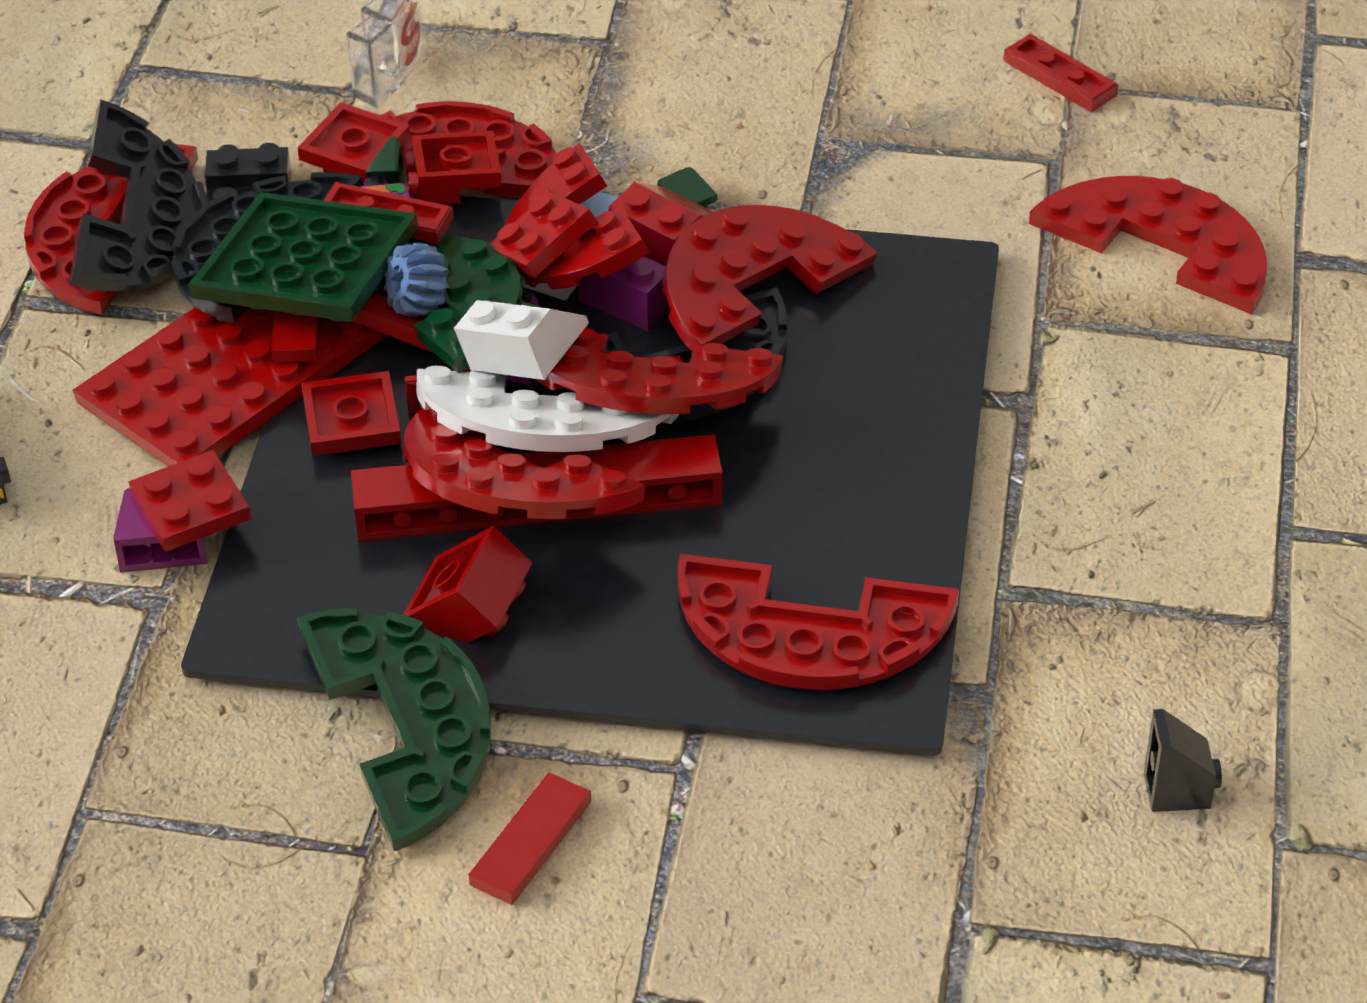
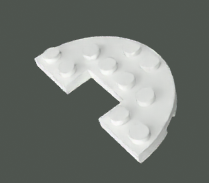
M430 366L426 369H417L416 393L418 400L424 410L433 409L437 412V422L460 434L470 430L486 434L487 443L509 448L545 452L603 449L604 440L620 438L627 444L645 439L656 433V425L661 422L671 424L679 416V414L635 413L599 407L575 400L576 393L573 392L562 393L558 396L539 395L531 390H518L513 393H506V375L474 370L457 373L444 366Z

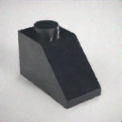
M1153 709L1144 767V778L1151 811L1211 809L1214 788H1221L1222 785L1220 760L1218 758L1212 759L1206 737L1166 710Z

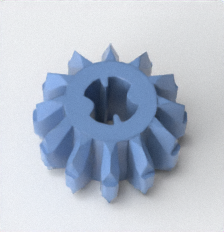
M423 243L396 246L393 256L387 259L388 270L385 273L386 284L383 290L388 292V306L394 307L397 314H404L406 317L426 316L438 310V306L444 304L445 288L449 287L446 283L449 269L444 267V254L438 253L436 247Z

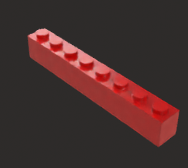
M715 434L633 442L630 444L603 445V449L590 451H541L518 454L523 456L526 461L542 468L560 462L569 455H584L589 457L594 463L608 469L622 471L626 474V477L645 484L644 501L601 515H594L591 512V508L567 510L566 519L527 518V510L501 507V511L497 515L456 504L422 486L412 476L413 467L411 465L351 470L358 541L486 529L492 526L506 527L722 505V468Z

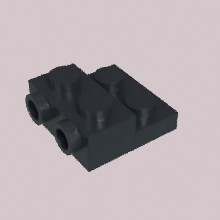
M264 143L258 148L239 149L234 145L226 144L219 147L218 150H207L205 166L207 203L228 192L234 197L253 190L252 183L285 175L286 182H291L288 147H279L274 143Z

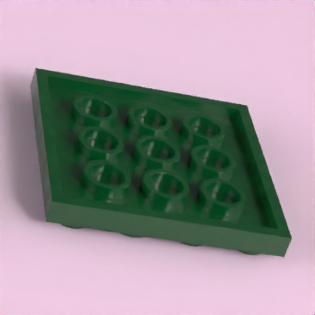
M260 192L190 281L191 298L210 301L215 304L226 303L246 306L255 310L266 309L287 312L296 316L307 315L327 318L336 322H353L384 278L388 270L387 259L393 256L396 246H405L418 228L417 213Z

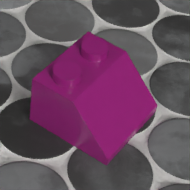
M644 256L606 277L601 278L597 272L584 276L577 286L578 301L649 332L671 310L667 297L663 296L662 293L663 272L666 265Z

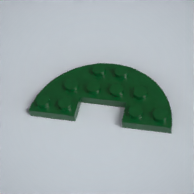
M443 235L439 244L410 239L407 244L423 243L436 247L438 253L444 254V267L449 269V273L446 276V283L449 287L445 288L444 304L438 306L441 309L430 313L427 318L413 325L417 339L457 373L468 369L469 364L454 327L477 300L523 305L522 292H524L520 274L514 262L496 252L493 245L481 239ZM385 276L374 293L388 297V292L383 290L386 284Z
M338 608L296 617L299 631L329 700L374 684L376 685L403 748L360 763L361 776L394 852L419 841L443 825L459 810L471 795L485 768L491 743V716L487 693L479 673L463 650L447 636L444 639L437 634L425 629L422 621L403 614L387 611L386 615L383 616L359 613L358 608Z

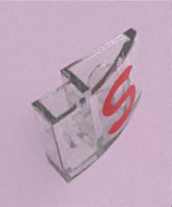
M371 0L361 7L362 22L347 32L353 97L378 108L392 96L411 73L417 62L423 40L420 0Z

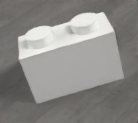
M477 300L454 327V330L471 370L545 380L589 322L584 315L554 309Z

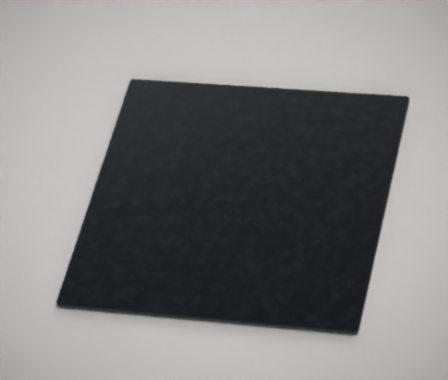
M460 196V203L447 205L453 207V220L444 235L481 239L490 244L497 238L498 232L505 226L509 215L518 201ZM846 229L849 232L858 234L865 243L878 253L873 265L818 294H815L788 267L741 290L740 292L747 296L777 287L783 298L787 314V340L783 355L782 372L779 379L766 392L760 393L756 391L746 399V402L732 406L726 411L680 424L660 423L656 425V433L654 435L636 441L643 442L715 434L722 468V505L496 527L532 562L524 578L526 586L522 593L511 602L506 612L508 620L496 634L492 636L485 634L469 643L451 639L463 650L479 673L487 693L489 709L932 756L939 755L943 751L999 254L998 244L987 241ZM577 286L566 300L523 287L524 290L535 295L538 305L542 308L586 316L589 323L585 328L594 330L596 334L607 335L617 332L627 351L633 357H643L685 345L669 319L670 311L647 332L578 301ZM384 334L385 338L327 378L332 379L389 371L402 444L312 456L303 396L264 423L240 491L249 505L251 520L227 529L181 663L182 673L185 677L326 692L299 631L296 617L338 608H358L359 613L383 616L386 615L387 611L404 614L435 557L486 530L476 529L358 541L351 470L410 465V463H405L404 434L409 421L416 413H408L405 377L417 375V369H426L430 366H444L454 371L435 353ZM534 379L532 385L506 380V393H513L518 390H531L539 395H560ZM620 438L603 441V445L626 443ZM496 446V448L510 454L541 452ZM680 554L772 565V580L768 600L859 611L865 577L959 589V598L955 616L942 639L928 654L907 669L888 678L851 688L827 691L792 688L770 684L747 675L725 663L703 645L686 621L678 595V562ZM375 684L349 693L350 695L381 698Z

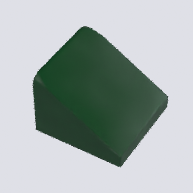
M390 137L366 170V178L381 176L386 179L388 184H403L404 159L397 137Z
M685 167L659 179L657 182L658 186L665 187L703 207L718 200L717 193L691 167Z

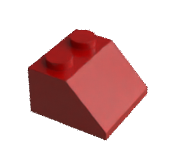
M633 182L608 206L609 211H613L621 206L650 251L645 256L665 265L673 245L683 231L698 219L713 213V211L665 187Z
M492 526L437 555L403 615L422 621L425 629L437 635L447 636L448 638L466 643L485 634L492 636L507 622L508 615L506 612L511 602L524 590L526 586L524 578L532 562L495 526Z

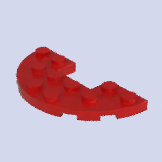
M458 101L415 104L416 111L396 116L392 110L381 114V116L410 125L411 138L401 148L404 159L403 184L407 177L405 151H412V135L493 131L501 168V187H490L483 190V194L504 197H522L531 184L553 164V158L557 154L552 147V139L535 124L526 126L515 120L514 113L489 105ZM323 169V172L335 173V172H332V171Z
M581 143L573 148H565L555 155L553 164L531 184L519 199L505 225L515 222L528 210L529 204L534 199L548 192H552L580 205L608 186ZM621 206L613 211H606L597 216L596 220L598 222L537 277L534 278L520 270L518 272L521 282L535 288L539 283H547L551 290L565 289L578 286L582 277L595 272L601 278L615 273L649 254L650 251Z
M176 144L190 161L188 169L191 172L198 160L197 146ZM86 167L73 175L66 171L41 192L28 213L24 228V238L29 265L36 278L50 293L83 311L102 315L114 297L115 291H91L69 285L77 229L83 213L117 223L123 212L127 178L91 167Z
M1112 176L1091 179L1073 184L1049 195L1030 211V225L1099 253H1102L1116 236L1123 231L1183 255L1188 259L1177 272L1176 284L1249 314H1253L1263 295L1267 274V258L1262 241L1255 229L1236 209L1222 201L1216 194L1184 184L1178 179L1146 176Z
M770 205L729 207L698 219L677 238L663 272L662 293L663 296L667 297L671 309L669 319L686 346L693 352L695 345L703 346L707 343L722 344L758 325L762 313L740 292L741 290L788 267L815 294H818L873 265L878 253L865 243L858 234L849 232L839 225L807 212Z
M584 328L545 380H536L553 391L563 387L576 391L575 400L599 407L647 414L690 413L691 405L708 403L715 410L746 402V394L754 390L760 393L766 392L776 383L781 375L783 355L772 354L771 351L762 348H752L747 351L733 350L719 343H707L703 346L695 345L690 363L678 362L675 358L669 356H657L652 359L633 357L631 353L625 351H612L607 354L608 335L596 334L594 330Z
M422 408L413 416L405 429L404 460L405 463H410L413 467L412 476L422 486L436 495L471 509L498 515L501 507L527 510V518L566 519L567 510L591 508V512L594 515H601L625 509L644 501L645 484L626 477V474L622 471L608 469L592 462L589 457L579 454L566 456L564 460L542 468L526 461L521 455L510 454L496 448L499 445L487 443L486 434L470 430L460 434L437 422V412L433 409L424 410Z
M680 554L678 562V595L686 621L703 645L725 663L747 675L770 684L821 691L851 688L888 678L907 669L928 654L942 639L955 616L959 598V589L865 577L859 611L768 600L772 580V565Z

